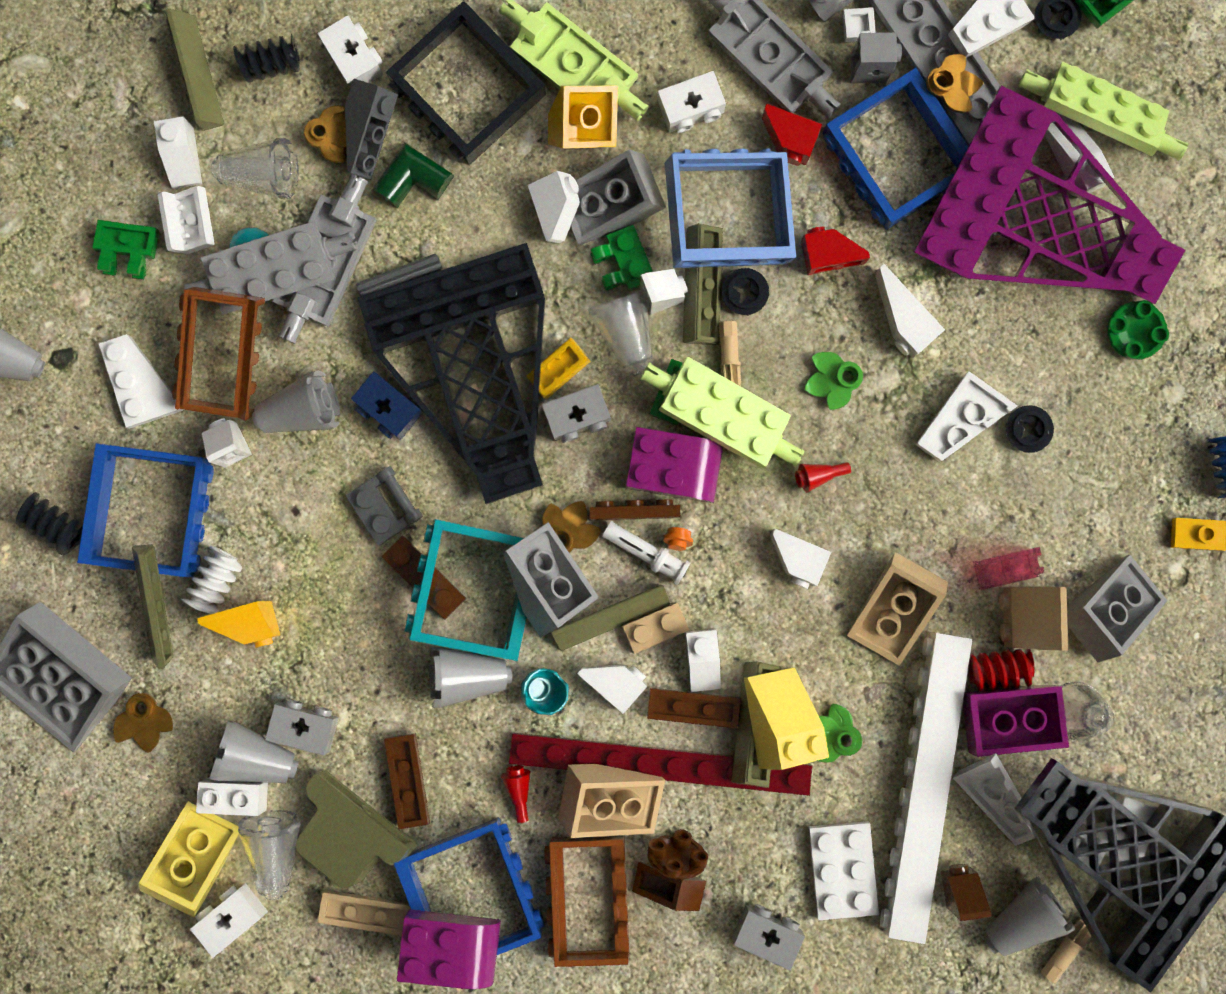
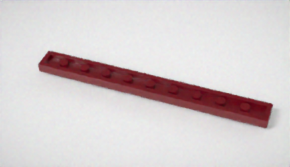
M512 733L509 764L567 770L568 765L599 764L663 777L665 781L810 796L813 767L812 764H802L783 770H771L769 788L733 783L734 756L523 733Z

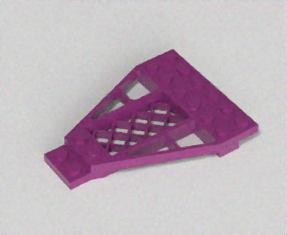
M1001 85L913 252L966 279L1123 290L1152 304H1156L1186 250L1162 238L1157 229L1056 112ZM1051 123L1055 124L1080 154L1066 180H1062L1032 164V157ZM1085 161L1120 200L1125 209H1121L1075 185V178ZM1024 172L1033 175L1021 180ZM1034 179L1039 196L1024 201L1019 184ZM1041 180L1059 188V190L1045 194ZM1015 191L1018 203L1006 207ZM1061 193L1066 210L1050 214L1046 197ZM1067 193L1086 203L1071 207ZM1041 200L1045 217L1030 221L1025 205ZM1088 206L1093 223L1077 228L1073 211ZM1020 207L1024 224L1009 228L1004 212ZM1095 207L1113 216L1098 221ZM1067 213L1072 230L1056 234L1052 218ZM1000 218L1003 227L997 224ZM1115 219L1119 236L1104 241L1100 224ZM1047 220L1051 237L1036 241L1031 225ZM1121 220L1129 223L1125 231ZM1094 226L1098 243L1083 248L1079 231ZM1026 227L1030 240L1012 231ZM994 232L1027 248V254L1015 277L976 274L973 272L976 262L991 234ZM1073 233L1078 250L1063 255L1058 238ZM1052 240L1056 253L1040 246V244ZM1119 240L1109 258L1106 244ZM1100 247L1104 263L1089 268L1085 251ZM1037 253L1085 277L1086 280L1079 282L1027 278L1023 275L1033 256ZM1079 254L1082 266L1066 258ZM1104 268L1101 275L1092 272Z

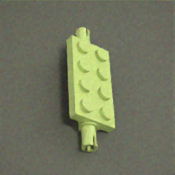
M505 0L508 5L503 3L499 13L519 27V35L511 44L510 49L521 60L559 90L561 86L617 85V106L630 114L636 121L642 118L641 114L644 115L649 106L629 92V88L638 79L637 72L548 2L544 4L540 11L535 13L531 11L529 13L514 0Z
M1062 61L1055 77L1051 78V80L1026 69L1019 82V88L1041 96V100L1045 102L1044 107L1150 156H1153L1158 150L1179 161L1188 148L1187 142H1183L1165 133L1166 130L1164 128L1169 110L1157 103L1147 101L1131 91L1110 84L1105 79L1097 78L1084 72L1079 67L1071 66Z
M690 357L684 359L677 374L672 376L650 362L645 367L644 374L641 375L640 380L663 391L664 401L659 408V411L762 469L767 466L773 454L794 467L800 462L801 457L799 456H803L804 450L782 439V433L791 417L790 414Z

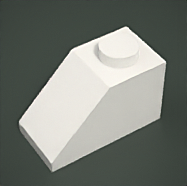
M184 117L154 121L158 151L171 187L177 189L201 185L202 179L193 126Z
M556 171L529 184L528 188L546 241L561 243L565 241L580 201L577 195L579 188L576 180L571 174Z
M674 269L649 272L641 275L640 289L650 314L684 302V293L688 292L682 275L677 277Z
M225 418L219 419L209 425V430L202 432L206 458L209 463L226 468L252 455L238 424L234 421H226Z
M773 529L770 533L771 540L785 573L793 577L791 582L808 589L809 584L818 586L831 552L780 530Z
M715 629L684 632L691 692L721 689L717 631Z
M625 665L582 667L577 673L622 714L625 713L647 687V684L643 682L646 676L634 665L630 669Z

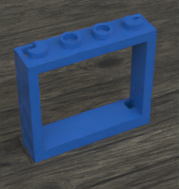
M914 68L827 123L822 133L827 143V149L831 152L834 151L839 158L838 163L842 172L846 176H851L856 184V193L863 201L866 200L872 208L871 215L873 219H877L886 230L943 195L954 173L894 211L846 139L841 128L904 89L956 169L968 148L967 143L937 98L927 89L926 82L917 68Z
M96 443L77 563L136 571L134 560L101 556L116 457L195 467L181 566L158 564L159 574L194 577V572H197L200 566V555L197 554L199 542L203 541L205 526L202 525L203 513H206L209 507V496L206 495L208 483H211L214 474V468L211 463L203 457Z
M499 817L414 850L407 858L394 863L410 908L412 910L431 912L413 863L493 831L528 923V927L499 938L497 955L541 938V928L545 927L542 914L539 909L534 910L530 900L534 898L531 885L528 880L523 882L519 871L523 869L518 852L512 853L509 841L512 840L510 830L506 823L501 824Z

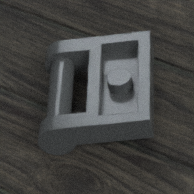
M391 466L380 471L376 476L345 495L379 546L423 517L419 508H414L395 479L396 473ZM383 483L405 514V517L401 520H398L377 488Z

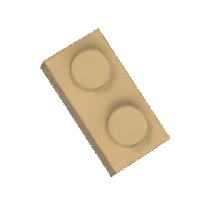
M678 603L623 626L634 654L689 631Z

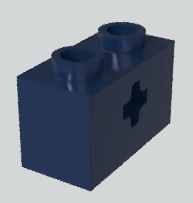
M374 371L351 398L357 404L354 410L366 420H369L371 416L380 423L377 429L390 439L394 435L402 439L424 413ZM383 402L387 405L389 404V407L392 409L389 414L382 412V408L379 407Z

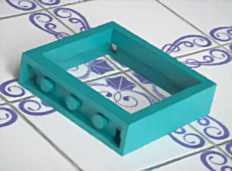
M434 519L432 525L427 524L423 542L428 543L426 555L420 554L417 572L422 573L419 585L414 584L410 602L415 603L413 615L408 614L406 618L404 632L409 633L408 639L518 661L527 617L522 610L517 592L515 593L504 648L421 632L442 531L509 545H515L524 539Z

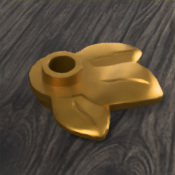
M953 54L944 59L941 67L933 69L928 74L926 86L932 95L942 98L945 105L952 111L959 113L970 112L972 110V103L969 97L982 87L983 81L965 70V55ZM937 80H940L943 83L944 87L940 86L937 83Z
M342 105L330 106L324 109L319 118L310 120L304 128V138L307 143L312 147L319 148L323 157L334 163L346 162L345 106ZM320 128L324 131L325 134L323 136H317L315 135L314 130Z
M584 501L574 502L563 511L550 503L543 513V525L549 522L557 536H566L567 543L564 546L569 553L574 548H588L600 535L601 529L599 527L586 524L587 508Z
M147 693L134 694L126 703V711L115 719L113 728L115 742L120 743L133 737L146 753L152 752L159 743L160 732L173 730V719L167 709L157 706L155 699ZM140 702H143L147 707L145 713H141L138 710Z

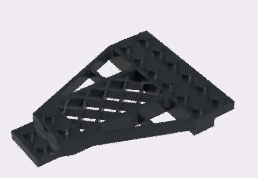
M527 243L357 297L373 352L476 474L485 504L487 505L544 486L535 461L546 300ZM538 304L536 345L513 353L507 352L497 324V318L500 315ZM489 319L491 326L483 323L482 321ZM475 324L489 330L482 345L468 339ZM468 326L463 336L454 332V330ZM446 333L460 339L454 354L439 348ZM493 333L500 354L486 348ZM439 336L435 343L433 337ZM420 341H427L437 376L409 386L385 355L389 351ZM465 342L480 349L472 364L458 357ZM484 352L498 358L491 373L477 367ZM439 353L451 358L445 371ZM536 353L532 412L528 414L526 413L516 383L511 362L514 359ZM455 361L470 368L462 383L448 376ZM502 362L509 382L495 376ZM474 370L489 377L482 392L467 386ZM493 380L508 387L500 402L486 395ZM448 381L460 386L454 400ZM438 384L441 385L457 434L456 438L449 434L418 397L416 391ZM465 389L479 396L472 411L457 404ZM511 390L513 391L519 411L505 405ZM483 399L498 405L491 421L476 414ZM502 408L517 415L510 430L495 423ZM457 409L469 414L464 427H462ZM474 417L489 424L481 440L466 433ZM520 419H522L524 428L515 431ZM492 427L507 433L486 440ZM466 437L478 443L468 446Z
M1051 758L1014 809L1030 821L1101 955L1151 993L1226 890V816L1208 807L1073 774L1061 763ZM1107 791L1159 803L1160 805L1145 823L1109 795ZM1174 808L1203 814V818L1180 849H1177L1159 834L1160 827ZM1105 809L1106 822L1095 824L1094 811ZM1115 810L1124 818L1116 819ZM1086 819V826H1081ZM1127 826L1128 839L1117 841L1116 828ZM1137 828L1146 835L1137 837ZM1107 830L1108 843L1097 845L1096 832ZM1087 834L1088 847L1077 849L1076 836ZM1148 843L1149 856L1139 857L1138 845ZM1158 845L1167 852L1159 853ZM1128 847L1129 860L1119 862L1118 849ZM1109 851V864L1099 866L1098 853ZM1060 855H1063L1098 883V890L1087 905L1083 901ZM1089 855V866L1078 857ZM1169 860L1170 863L1162 872V874H1160L1159 862ZM1150 864L1151 876L1140 878V866ZM1130 868L1131 881L1120 883V870ZM1110 873L1111 883L1100 876V874ZM1151 885L1152 888L1142 899L1141 887ZM1132 889V900L1122 891ZM1115 896L1131 908L1132 915L1108 947L1094 918L1109 897Z

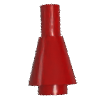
M849 462L833 466L799 464L798 471H795L796 484L808 493L832 480L834 477L850 474L851 466Z
M522 765L510 766L501 775L512 804H514L517 823L529 821L526 802L528 800L531 771L524 769Z

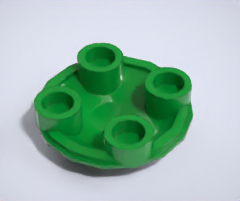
M1142 300L1123 304L1112 313L1108 322L1107 336L1111 346L1119 355L1128 359L1142 360L1153 356L1162 348L1164 342L1169 338V330L1167 329L1164 315L1151 302Z

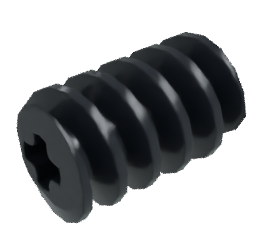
M292 34L290 43H287L283 36H279L278 46L269 38L267 48L265 49L260 41H256V51H253L247 43L244 45V53L242 54L237 46H233L238 70L248 83L254 81V73L259 80H264L266 71L273 78L277 75V68L282 75L288 74L289 66L294 73L300 70L299 52Z
M34 492L24 501L16 517L17 526L23 529L26 528L27 533L36 535L37 540L41 542L46 541V545L49 548H56L58 554L65 555L80 544L83 526L79 530L76 529L79 524L78 519H73L66 523L69 518V513L67 512L57 517L59 507L54 505L47 510L50 503L49 500L43 499L37 503L40 494Z

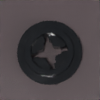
M1040 0L1034 10L1035 19L1033 22L1038 27V33L1048 36V40L1055 38L1061 41L1070 35L1072 36L1081 23V9L1074 0ZM1065 11L1060 20L1061 23L1059 21L1050 23L1053 16L1052 12L1056 15L1059 12Z
M741 268L730 273L725 279L722 286V297L726 307L735 314L749 316L759 312L765 306L769 298V286L764 276L758 271L750 268ZM748 281H750L749 292L753 294V297L747 296L743 303H740L741 293L737 289H743Z
M1026 405L1016 409L1009 415L1008 421L1005 424L1006 438L1013 445V448L1024 453H1033L1044 449L1052 440L1054 433L1053 421L1049 414L1042 408L1033 405ZM1036 420L1035 426L1032 429L1036 436L1030 434L1022 438L1025 429L1021 423L1028 425Z

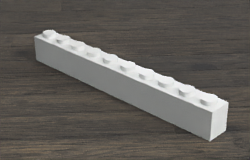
M930 632L929 638L926 637L923 643L922 653L926 656L924 668L921 667L918 674V685H921L920 698H915L913 714L917 717L915 728L911 727L908 743L912 746L910 758H906L904 763V775L907 776L906 787L901 788L899 795V805L902 806L901 818L896 819L894 834L898 838L896 848H892L890 853V866L893 867L891 879L887 878L885 884V896L888 897L887 909H882L880 916V927L883 928L888 938L921 944L926 942L972 639Z

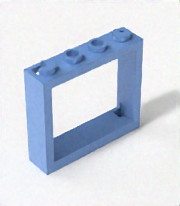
M770 148L757 153H748L747 149H735L730 153H720L718 149H708L702 153H691V150L684 149L683 152H673L665 161L673 268L787 265L796 258L787 152L770 151ZM770 170L776 246L686 249L680 171Z

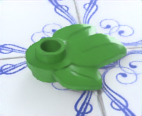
M821 352L813 355L812 361L818 372L807 381L804 388L805 391L815 397H827V405L830 410L844 407L850 401L852 391L857 389L862 383L863 372L861 368L854 362H844L838 354L833 352ZM844 372L852 374L853 379L851 382L843 380L842 374Z
M833 703L829 709L828 717L819 716L824 726L829 758L817 760L819 762L828 763L835 761L840 755H854L862 746V735L858 729L853 727L851 713L845 707ZM844 735H849L852 738V744L848 747L844 746L841 742Z

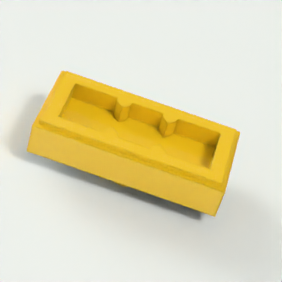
M570 337L541 362L539 393L544 399H548L591 362L573 338ZM535 368L526 375L533 385Z
M1172 518L1171 548L1226 551V521Z

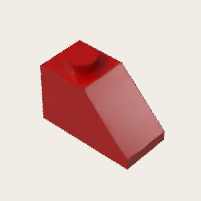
M766 104L762 120L776 151L787 152L789 164L796 166L800 164L807 165L822 124Z
M823 226L807 230L808 234H804L801 240L807 275L864 265L870 259V254L867 250L835 229L825 230Z

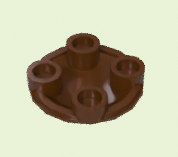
M680 829L675 831L674 834L651 839L648 845L647 858L651 866L658 873L666 877L680 880L694 878L701 874L707 866V852L699 843L692 839L691 833L686 830Z

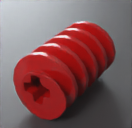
M1016 649L1013 654L1007 650L1003 651L1001 656L998 652H991L989 657L985 653H979L977 659L973 654H970L967 675L971 684L975 683L979 692L983 691L984 682L988 683L990 690H995L996 681L1000 682L1002 689H1007L1008 680L1012 681L1015 688H1019L1020 679H1024L1026 686L1031 687L1032 678L1035 674V665L1030 649H1026L1025 653L1021 649Z

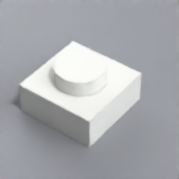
M873 7L844 9L842 16L845 42H856L860 33H876Z

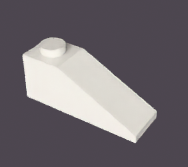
M1057 113L1109 175L1115 178L1102 151L1078 122ZM1051 123L1045 133V137L1067 179L1080 154L1055 124ZM1086 161L1074 181L1078 188L1088 193L1094 192L1106 185Z
M883 264L875 273V278L893 338L896 340L895 345L898 350L905 356L909 354L914 358L945 329L891 270Z

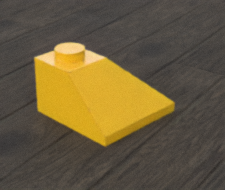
M561 86L548 113V145L559 148L616 147L618 86Z
M256 601L197 618L199 625L244 645L254 643L255 648L273 644L272 638L280 636L272 601Z

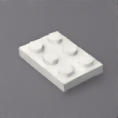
M863 821L808 826L817 919L829 920L879 915L870 823Z

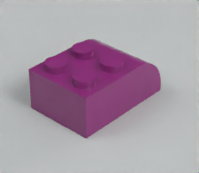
M636 427L626 489L714 504L723 446L710 439Z
M1033 685L1031 687L1021 686L1019 688L1011 687L1007 689L983 690L981 692H964L963 710L968 753L976 757L991 756L995 753L1002 755L1069 748L1062 686Z
M409 909L403 922L397 982L459 989H482L492 986L495 977L501 919Z

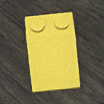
M787 668L744 678L759 769L783 770L829 758L824 726L795 668Z
M188 801L141 878L139 889L141 892L195 918L242 828L215 814L196 813L197 805Z

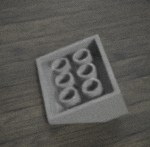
M41 602L16 615L0 644V691L72 752L78 750L117 702L132 677Z

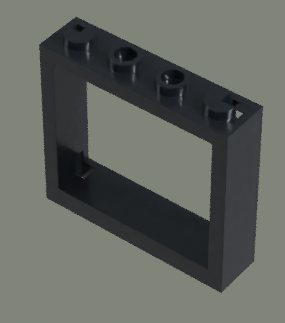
M464 0L386 71L390 81L388 86L394 93L398 94V98L404 96L410 102L408 108L418 119L424 117L430 123L428 129L438 140L444 138L450 144L448 150L451 154L457 157L459 161L463 158L469 165L546 95L545 84ZM462 24L525 89L515 101L468 144L404 79L410 71Z

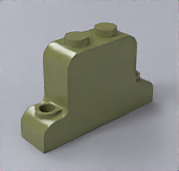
M327 770L314 773L307 783L306 794L309 800L317 807V811L298 837L296 849L303 857L302 861L308 867L322 872L326 876L325 880L331 886L339 889L349 888L361 883L379 858L385 863L393 865L410 856L418 846L415 841Z

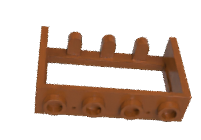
M199 287L184 290L179 300V310L182 311V323L179 324L177 329L180 351L176 355L174 363L175 370L178 371L177 382L174 384L172 398L176 400L175 409L235 417L244 421L252 417L254 409L249 408L250 395L255 393L257 386L255 381H251L252 367L259 361V352H254L255 336L260 335L262 330V323L257 322L258 306L265 304L264 297ZM198 300L242 306L234 406L190 399Z
M625 835L582 838L552 837L549 846H545L544 857L545 864H550L551 876L546 877V895H552V907L547 908V925L553 926V938L548 940L549 957H554V967L628 965L630 949ZM611 846L615 950L567 951L563 848Z

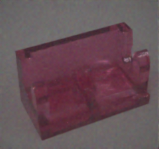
M1040 547L1027 548L973 561L979 590L1039 577V574L1044 573V567H1040L1038 563V558L1042 555Z

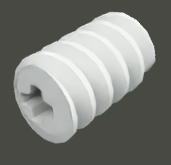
M210 545L209 548L215 556H204L203 559L209 564V567H198L203 578L193 577L191 580L198 587L196 589L186 588V592L191 596V599L181 598V600L201 612L214 614L219 611L214 603L221 604L224 602V597L219 592L228 593L230 591V587L225 581L235 582L236 577L231 571L240 572L242 566L237 562L238 559Z

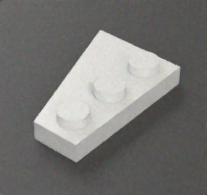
M977 0L950 31L948 36L959 53L967 58L1027 26L1035 17L1024 0Z
M126 334L99 343L126 428L130 429L183 411V409H175L176 400H173L169 386L161 379L152 367L151 362L131 336Z
M967 372L915 445L941 462L1001 417L1012 411L1017 405L971 372Z
M996 753L956 773L953 779L1015 846L1032 840L1037 836L1030 821L1014 809L1021 800V796Z

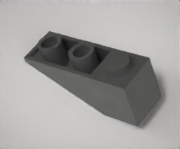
M355 78L353 79L345 105L347 167L349 173L371 180L398 94Z

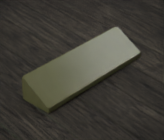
M166 9L165 14L194 121L204 131L223 126L224 120L196 18L189 13Z
M700 223L687 228L686 249L722 248L723 228ZM722 267L685 268V283L688 292L684 293L683 343L719 345Z
M153 544L135 545L132 547L151 658L158 669H164L173 659L174 654L155 547Z
M660 584L560 626L551 633L559 649L566 650L666 608L670 605V601L664 585Z
M758 661L746 662L744 664L732 772L733 783L769 788L771 769H759L744 678L781 670L780 666Z

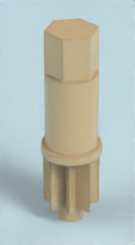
M723 321L719 323L721 376L741 386L737 322Z
M1080 918L1074 924L1075 930L1064 936L1065 939L1040 972L1054 984H1056L1091 938L1085 923Z

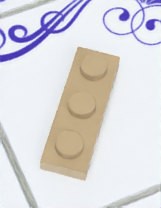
M324 890L322 892L317 923L402 936L404 917L411 908L409 903Z

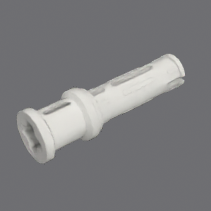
M613 521L609 523L602 535V538H606L650 564L653 572L659 571L673 579L674 584L677 586L691 564L689 561L683 562L669 554V550L666 548L659 550L618 526Z

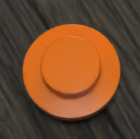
M670 527L667 530V534L663 537V541L672 550L684 551L686 547L693 545L691 531L685 528Z

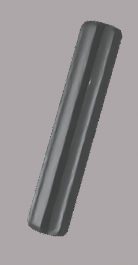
M432 254L358 282L356 284L360 296H364L440 271L442 264L438 255Z

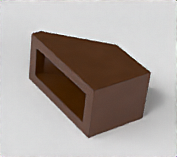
M639 862L632 892L674 911H700L706 881L698 877L685 880L672 879L658 873L651 864Z
M954 864L949 866V870L941 871L946 908L960 921L992 917L978 872L968 867L967 864Z

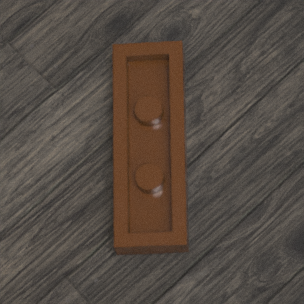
M672 499L655 500L656 505L644 506L643 500L626 501V506L615 507L614 501H597L596 507H590V521L680 518V505H674Z
M402 535L381 557L412 588L414 584H420L422 573L417 572L420 554L422 553ZM435 567L427 603L446 620L467 598Z
M650 688L647 719L738 729L741 698Z
M416 733L385 738L384 742L398 829L430 824Z

